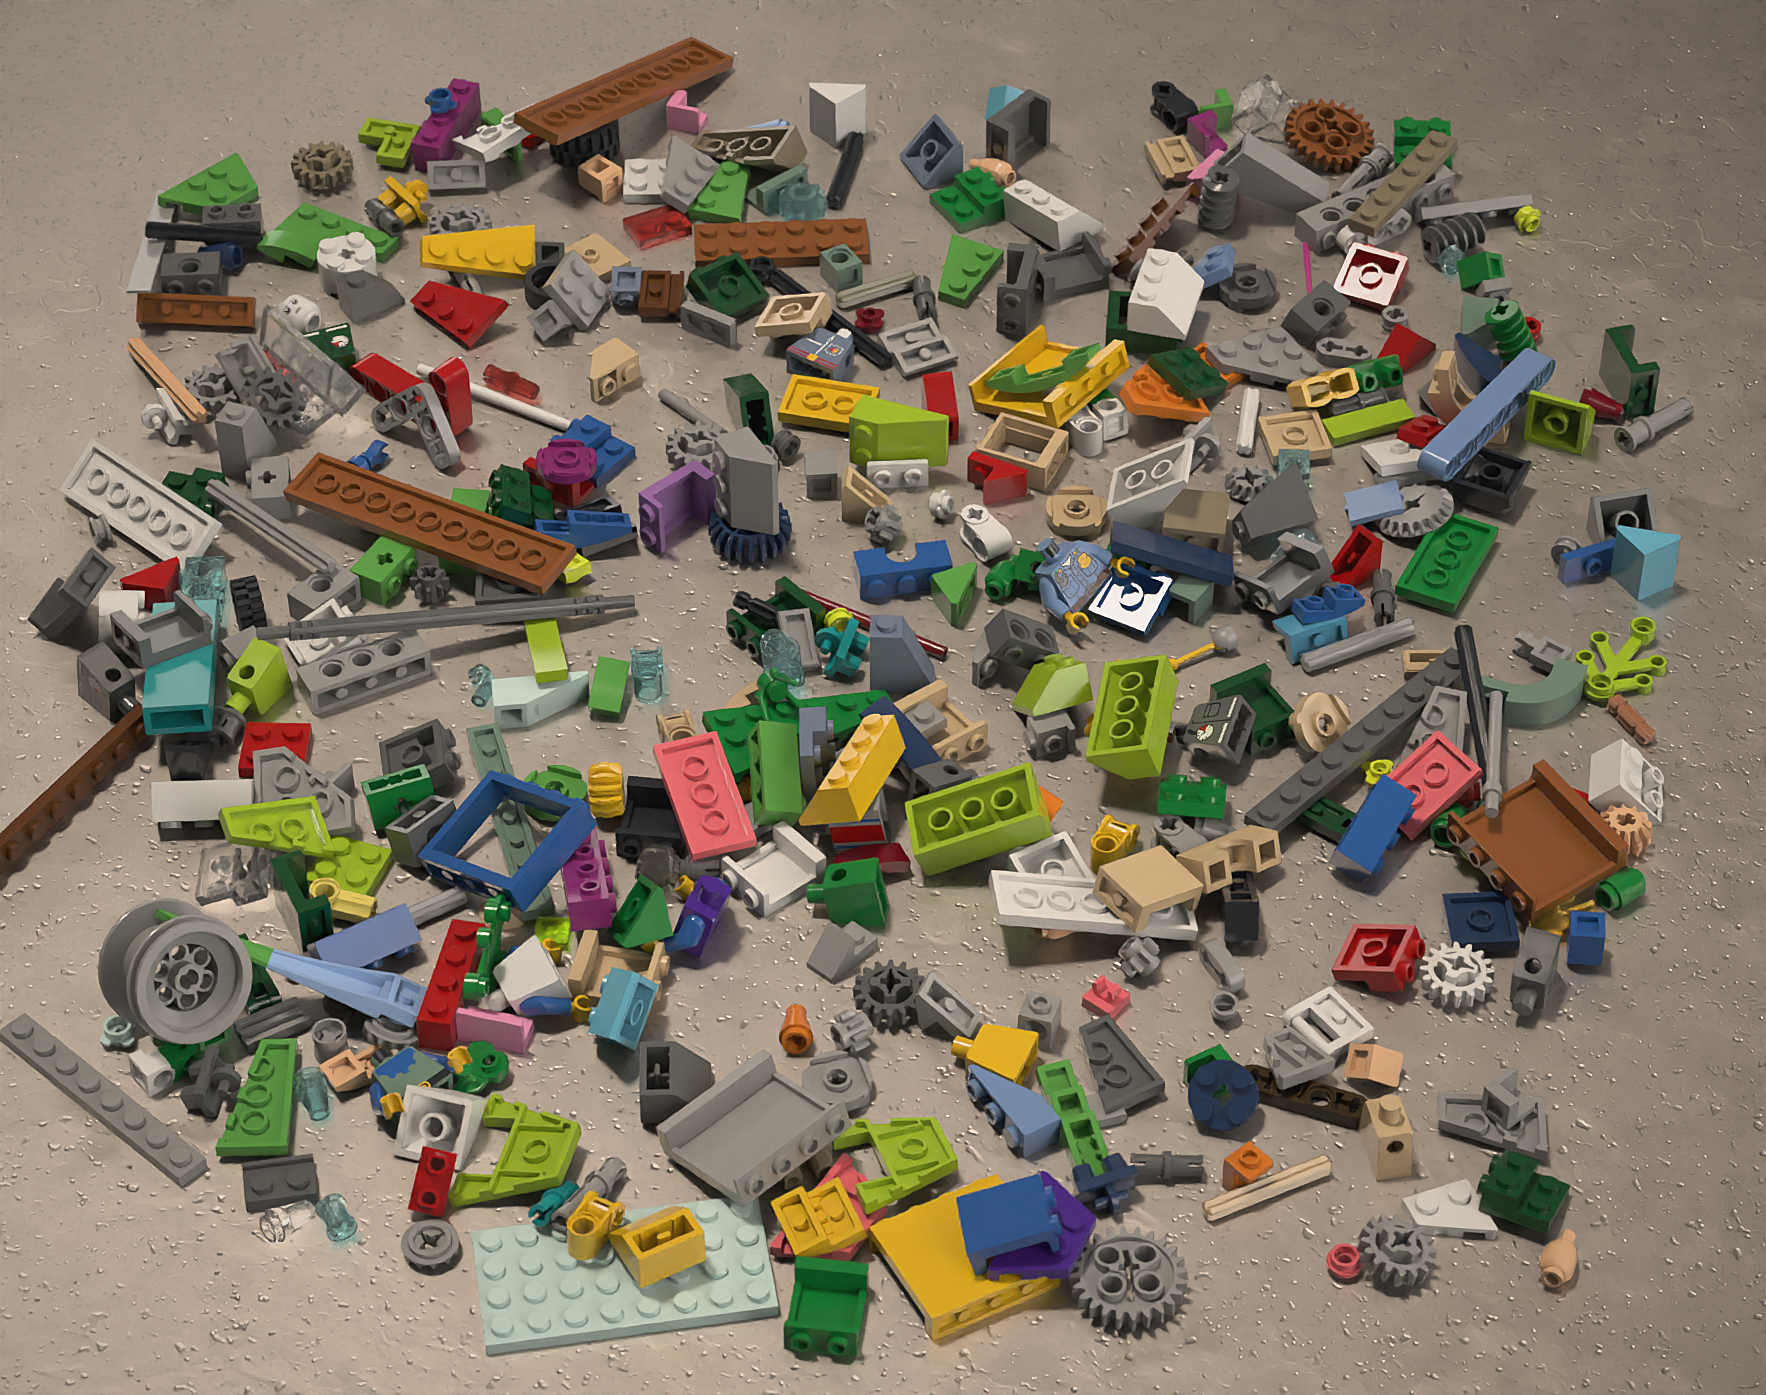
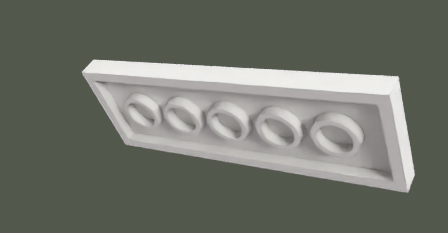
M91 439L59 489L98 517L104 514L110 525L162 560L166 561L177 556L180 561L181 573L188 577L222 526V523L94 439Z
M991 870L988 881L996 923L998 925L1095 932L1109 935L1120 934L1146 937L1148 935L1149 937L1193 941H1195L1198 933L1194 911H1188L1181 903L1150 913L1145 930L1134 933L1093 893L1096 879Z

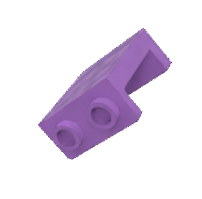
M694 459L639 492L638 512L640 515V537L643 543L652 547L658 553H662L666 550L665 535L696 517L708 526L711 513L715 512L716 488L713 483L715 474Z

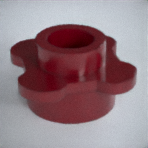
M868 307L856 310L857 320L854 322V325L863 333L875 334L884 326L883 321H881L884 317L882 309Z

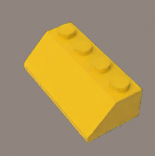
M871 714L864 717L799 818L800 826L861 821L906 749L894 715L881 716L880 714Z

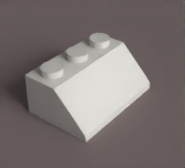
M1026 179L1018 181L1003 190L1005 219L1059 252L1082 241V232L1089 231L1092 236L1104 230V224Z
M1148 248L1128 302L1127 330L1186 339L1204 287V280L1178 253Z
M254 779L151 782L152 822H161V828H181V821H194L195 827H215V820H219L218 814L221 808L254 804Z

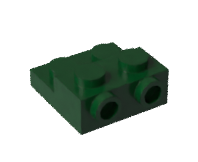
M738 252L729 256L722 255L704 268L702 266L695 268L690 272L686 284L687 290L698 304L732 318L738 317L768 302L770 297L769 293Z
M501 464L498 470L492 471L488 487L491 488L489 508H492L493 516L534 530L535 519L553 520L552 491L542 486L530 484L529 473L519 468H512Z
M197 467L192 475L169 471L161 483L213 518L220 503L206 494L205 488L208 485V481L211 479L219 480L229 487L225 479V473Z
M1505 1150L1501 1157L1493 1156L1488 1173H1483L1476 1191V1194L1481 1195L1478 1210L1547 1234L1568 1197L1571 1185L1559 1181L1555 1177L1537 1173L1539 1161L1528 1158L1522 1153Z

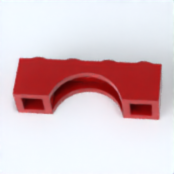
M458 919L451 920L416 1019L419 1047L449 1052L454 1049L458 1039L455 1013L458 1008H463L464 1005L463 985L466 973H477L484 949L477 948L476 938L479 927L486 928L485 923Z

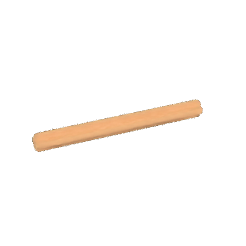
M129 338L127 340L129 344L126 347L128 352L161 388L166 389L170 398L194 424L200 422L205 424L208 411L141 338Z

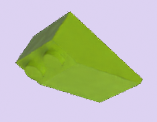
M862 394L849 416L850 463L867 467V462L927 459L928 467L946 466L948 463L949 416Z

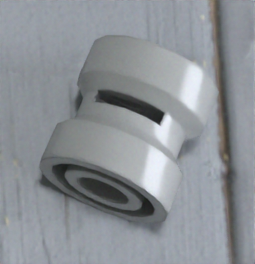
M325 1018L314 1024L311 1035L314 1043V1056L319 1064L349 1049L346 1041L347 1031L343 1022L335 1018Z

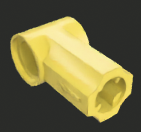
M320 878L313 881L310 885V898L326 894L331 906L332 921L338 918L360 923L376 916L378 898L340 889L339 883L331 878Z

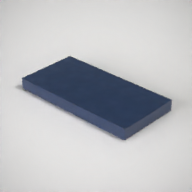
M1113 520L1110 529L1111 553L1231 587L1234 578L1232 555Z

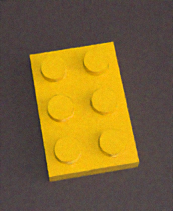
M793 374L778 410V421L849 432V416L862 394L880 398V388Z

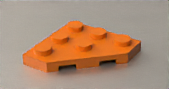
M1148 361L1134 373L1130 381L1123 385L1119 393L1127 410L1134 415L1140 416L1143 414L1157 416L1161 419H1179L1185 422H1200L1204 417L1210 416V412L1201 398L1185 400L1147 365Z

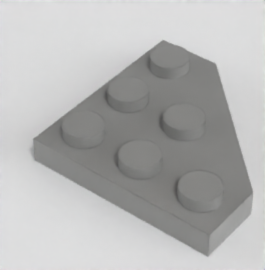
M1281 326L1208 346L1205 352V357L1220 373L1228 375L1233 373V371L1251 375L1250 380L1269 385H1274L1275 381L1290 384L1295 380L1315 377L1319 373L1324 372L1318 363Z
M285 746L253 751L254 804L315 796L329 836L355 832L354 800L347 793L337 788L326 777L309 764L303 762Z

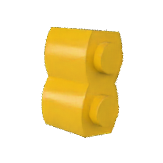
M1340 368L1321 372L1315 377L1295 380L1286 387L1291 408L1305 409L1325 405L1331 400L1348 398L1358 392L1359 386L1354 369Z

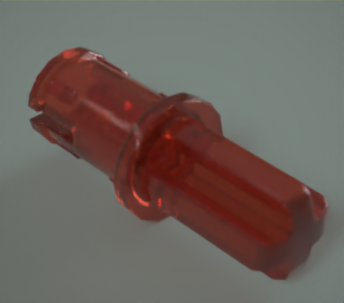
M489 364L483 372V376H486L483 378L484 382L500 387L507 394L513 392L530 400H535L540 392V387L536 383L519 377L518 372H508L492 364Z

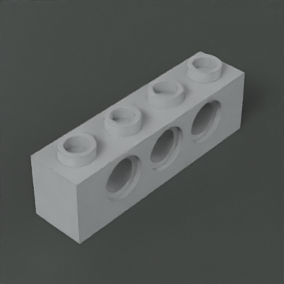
M417 630L402 631L296 668L299 693L312 714L316 715L432 674L430 650Z

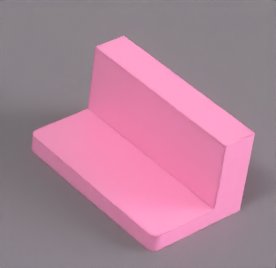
M468 1006L467 1009L458 1008L455 1013L458 1040L470 1043L486 1041L491 1043L494 1048L524 1054L535 1029L534 1019Z

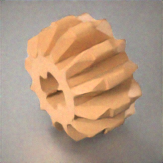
M1623 803L1620 808L1610 805L1607 811L1601 812L1600 816L1629 845L1628 854L1638 857L1641 851L1647 850L1653 832L1652 822L1649 821L1647 812H1638L1637 805L1632 808H1626Z

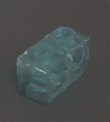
M224 556L186 557L185 569L179 570L180 589L188 598H192L194 601L217 599L220 622H222L227 585Z

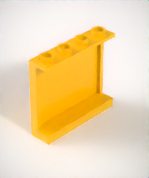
M1039 325L968 384L974 410L998 416L1002 412L1058 429L1130 367L1124 341L1114 339L1072 378L1046 390L1013 393L988 387L986 381L999 370L1024 363L1028 374L1063 365L1062 360L1074 349L1080 348L1048 341L1044 325Z
M996 1173L984 1179H977L971 1184L953 1192H946L939 1198L922 1205L913 1206L894 1217L882 1219L869 1227V1250L871 1253L880 1250L925 1316V1332L931 1341H935L1060 1286V1279H1049L1047 1277L1021 1280V1274H999V1280L987 1279V1272L975 1275L966 1254L956 1197L1004 1184ZM995 1256L987 1258L989 1266Z

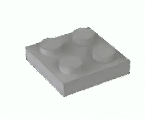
M574 249L566 253L543 286L544 291L580 331L591 324L610 296V289Z

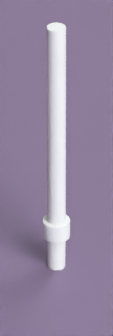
M420 363L416 373L428 378V374L435 368ZM470 382L472 396L565 432L568 431L569 424L571 423L570 420Z

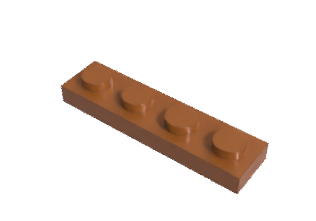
M137 293L136 322L255 328L256 298Z

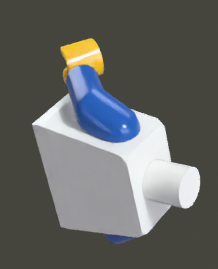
M536 935L529 938L522 945L510 948L503 961L493 970L500 988L489 994L487 998H484L492 1011L501 1012L511 1005L520 1017L525 1018L540 1015L567 1016L572 1012L574 1020L585 1023L588 1022L592 1011L589 1008L590 1000L587 996L579 995L575 998L574 1002L570 1000L573 996L555 965L561 961L562 949L560 947L556 948V942L551 938H547L541 943Z

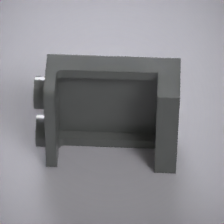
M1028 89L987 119L986 158L1002 160L1010 164L1012 170L1015 171L1016 153L1031 142H1036L1044 147L1050 143L1051 100Z
M1089 231L1082 232L1081 245L1066 248L1061 252L1057 250L1045 254H1040L1038 250L1037 292L1043 302L1109 287V274H1112L1111 261L1103 255L1099 242L1092 238Z
M1009 242L1007 249V284L999 283L997 287L996 331L999 333L1026 335L1037 294L1038 246Z
M1286 532L1278 538L1284 552L1283 555L1253 577L1236 571L1233 578L1236 584L1234 589L1240 599L1258 605L1263 610L1267 609L1278 615L1292 605L1293 599H1300L1335 572L1323 546L1290 532Z
M91 547L65 581L57 578L28 617V621L52 640L89 607L116 567Z
M181 590L173 592L174 608L136 622L132 621L122 610L110 613L113 641L142 669L212 644L210 630L213 629V623L210 615L207 612H203L196 605L195 601L192 598H188Z

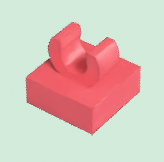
M1101 975L1092 984V988L1082 996V1006L1099 1017L1109 1014L1112 1019L1130 1003V993L1122 989L1119 984H1114L1107 980L1104 975Z

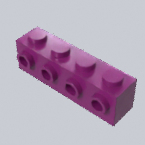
M452 79L446 89L451 91L452 100L457 102V107L453 110L449 109L446 113L435 114L431 112L428 119L423 121L418 135L411 140L410 152L413 154L414 169L416 171L428 173L427 161L452 159L457 151L452 139L461 135L464 139L482 110L479 83L465 79Z
M594 828L560 869L571 932L612 927L611 913H617L615 892L613 893L612 876L610 875L608 857H606L605 841L598 840L597 831Z

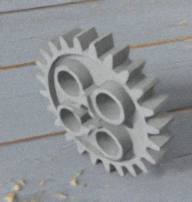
M1121 1226L1120 1234L1117 1235L1110 1228H1107L1105 1238L1097 1233L1093 1234V1244L1087 1242L1069 1276V1287L1072 1288V1299H1079L1078 1308L1080 1310L1089 1308L1090 1319L1101 1315L1103 1326L1108 1324L1110 1320L1115 1321L1116 1330H1120L1123 1323H1128L1130 1329L1135 1331L1136 1322H1142L1148 1329L1150 1328V1319L1154 1318L1157 1322L1163 1323L1164 1313L1172 1316L1175 1314V1305H1182L1183 1294L1187 1292L1188 1270L1184 1268V1257H1177V1247L1167 1248L1166 1237L1155 1241L1154 1231H1150L1146 1236H1142L1140 1227H1136L1133 1234H1128L1125 1226ZM1123 1254L1129 1256L1133 1302L1127 1300V1282Z

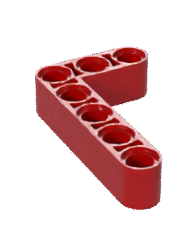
M374 352L356 362L347 371L351 383L357 389L380 403L411 386L426 383ZM454 356L428 374V384L435 390L452 433L456 437L473 424L469 372L466 365ZM422 396L416 398L418 403L422 400ZM401 400V408L403 412L406 414V406L404 402ZM431 419V420H430L431 427H432L433 431L436 433V431H437L436 424H435V422Z

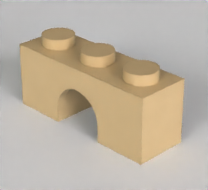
M1254 825L1246 826L1176 855L1177 861L1204 885L1202 893L1206 894L1232 884L1231 872L1246 870L1258 873L1282 863L1278 831Z

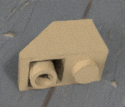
M617 337L593 350L589 378L591 400L594 403L640 377L639 353Z

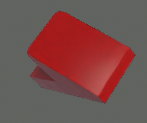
M972 451L967 458V481L983 486V504L1024 497L1027 494V469Z

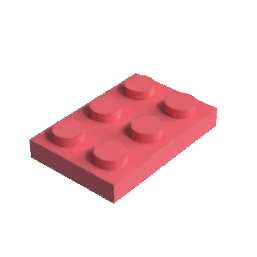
M1439 730L1432 734L1388 775L1389 778L1417 795L1411 805L1415 809L1413 815L1405 826L1400 823L1397 828L1410 841L1416 838L1484 775L1481 768Z

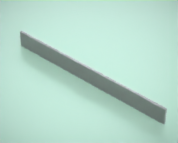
M157 189L148 221L171 223L176 204L168 203L166 208L158 205V195L168 189ZM144 231L127 287V293H151L166 240L146 238Z

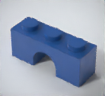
M946 540L916 543L915 557L907 562L892 561L887 557L884 548L853 551V574L860 599L931 591V575L953 568Z

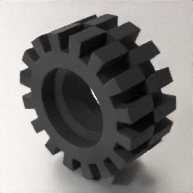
M252 575L230 580V592L239 630H245L253 625L255 628L267 627L264 603L256 576Z

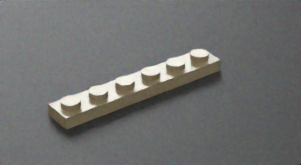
M1432 130L1349 218L1348 228L1374 237L1457 149L1458 139Z

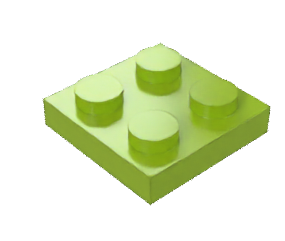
M341 835L330 836L335 853L332 858L317 856L307 872L308 888L310 889V885L317 879L331 878L339 883L340 889L371 896L394 859L392 850Z

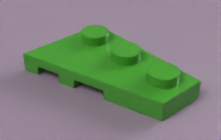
M724 160L688 208L689 218L719 224L742 223L741 217L745 208V195L748 192L751 176L750 165Z
M952 234L938 289V300L965 308L1003 261L1004 251Z

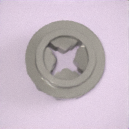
M1244 464L1242 468L1233 467L1231 473L1226 474L1224 486L1232 497L1250 502L1273 481V477L1268 474V469L1259 470L1257 464L1253 467H1248ZM1247 480L1253 482V486H1251Z
M379 1016L378 1019L372 1017L364 1023L362 1033L368 1037L370 1042L377 1043L379 1047L401 1051L405 1047H415L418 1040V1034L413 1028L407 1025H397L391 1022L387 1016Z
M428 1219L419 1221L405 1231L401 1240V1249L407 1263L414 1262L419 1269L424 1265H430L434 1270L437 1264L445 1263L449 1265L450 1258L458 1255V1233L452 1225L442 1220ZM424 1241L431 1245L437 1243V1250H433L430 1247L425 1249Z

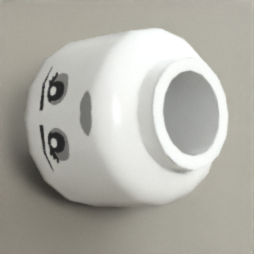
M291 295L280 303L278 307V323L284 330L293 335H299L318 330L321 326L320 308L309 299L301 295Z

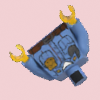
M1047 538L1037 547V551L1045 560L1035 572V576L1039 581L1042 605L1060 621L1065 620L1067 622V631L1072 635H1076L1079 633L1080 628L1073 621L1079 622L1083 627L1087 626L1089 622L1088 617L1079 611L1112 573L1109 568H1115L1116 575L1123 579L1127 578L1130 574L1123 571L1120 565L1127 564L1129 567L1134 568L1135 562L1132 558L1125 556L1118 560L1115 558L1116 555L1096 544L1077 540L1075 542L1062 541L1057 545L1052 538Z

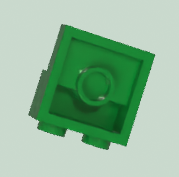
M1405 116L1400 120L1394 119L1392 146L1395 157L1393 162L1394 170L1432 130L1451 137L1450 121H1443L1438 117H1433L1429 120H1414L1409 116ZM1451 155L1443 162L1450 170L1452 166Z
M979 167L955 175L954 185L930 193L929 203L958 233L1004 217L1003 190L1006 188L1004 186L998 187L995 184L993 175L989 171L983 172Z
M1168 774L1167 779L1161 778L1157 813L1224 819L1227 784L1220 783V778L1204 776L1201 777V781L1187 780L1188 776L1183 774Z

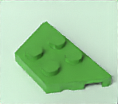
M234 153L159 194L158 205L165 208L168 203L183 205V212L202 214L203 206L247 203L258 197V186L239 154Z

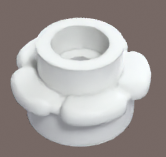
M943 489L942 492L932 493L929 502L931 515L946 520L949 514H953L955 500L953 496H949L947 490Z

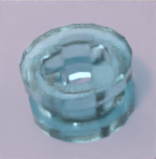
M1457 245L1446 248L1440 254L1438 264L1444 268L1447 274L1453 275L1458 272L1456 261L1467 258V256L1461 252Z

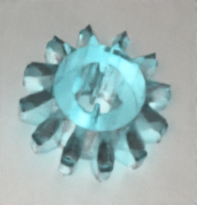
M809 180L805 183L796 181L794 185L786 184V188L780 190L779 195L780 216L785 217L786 221L819 220L820 217L825 216V190L820 189L819 184L811 185Z

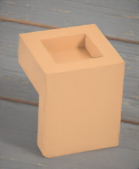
M1350 1043L1344 1077L1397 1087L1404 1054L1375 1044Z

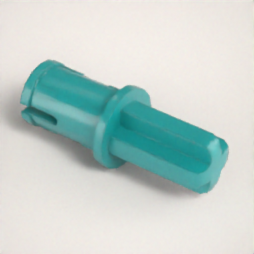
M565 1180L561 1186L547 1190L543 1194L541 1201L529 1209V1218H532L537 1213L539 1214L532 1223L539 1227L547 1225L551 1220L552 1214L579 1189L578 1184H572L569 1180Z

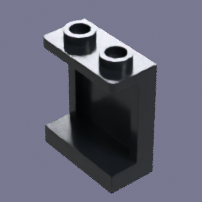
M628 776L625 811L621 827L617 828L615 833L616 855L671 861L683 859L686 844L663 780L660 778Z

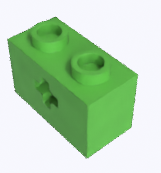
M381 536L349 570L359 576L361 597L384 605L392 596L396 595L405 581L416 573L418 568L416 548Z

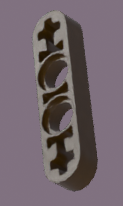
M1254 1064L1244 1066L1252 1074L1259 1086L1260 1103L1350 1129L1359 1128L1364 1102L1367 1101L1364 1096L1312 1080L1289 1087L1296 1093L1292 1096H1283L1277 1092L1280 1088L1270 1068ZM1268 1084H1271V1090H1268ZM1323 1097L1329 1103L1324 1106H1317L1311 1102V1099ZM1336 1103L1339 1104V1105H1338V1109H1335V1104H1336ZM1352 1109L1357 1110L1355 1113H1350Z

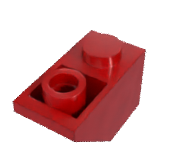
M952 371L922 375V409L949 416L948 441L959 440V415Z

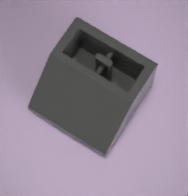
M676 1041L640 1042L639 1101L641 1123H663L711 1088V1063Z

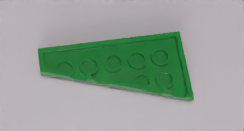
M882 689L812 697L799 701L806 708L826 707L827 720H833L834 739L839 742L846 739L848 733L857 730L862 722L858 715L861 711L882 696H886L890 701L891 699L886 690ZM789 701L768 703L767 707L771 722L796 724L797 737L800 738L799 710ZM760 705L703 711L702 723L707 733L717 731L736 783L743 780V775L750 773L748 734L759 720L763 721Z

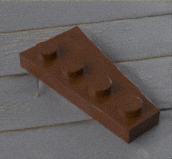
M1194 182L1165 199L1161 196L1149 206L1151 211L1138 221V229L1127 236L1126 241L1128 243L1114 254L1116 259L1112 263V273L1115 277L1132 269L1137 261L1146 255L1148 248H1152L1156 244L1154 240L1171 226L1169 222L1176 215L1182 214L1188 207L1185 201L1195 198L1201 192Z

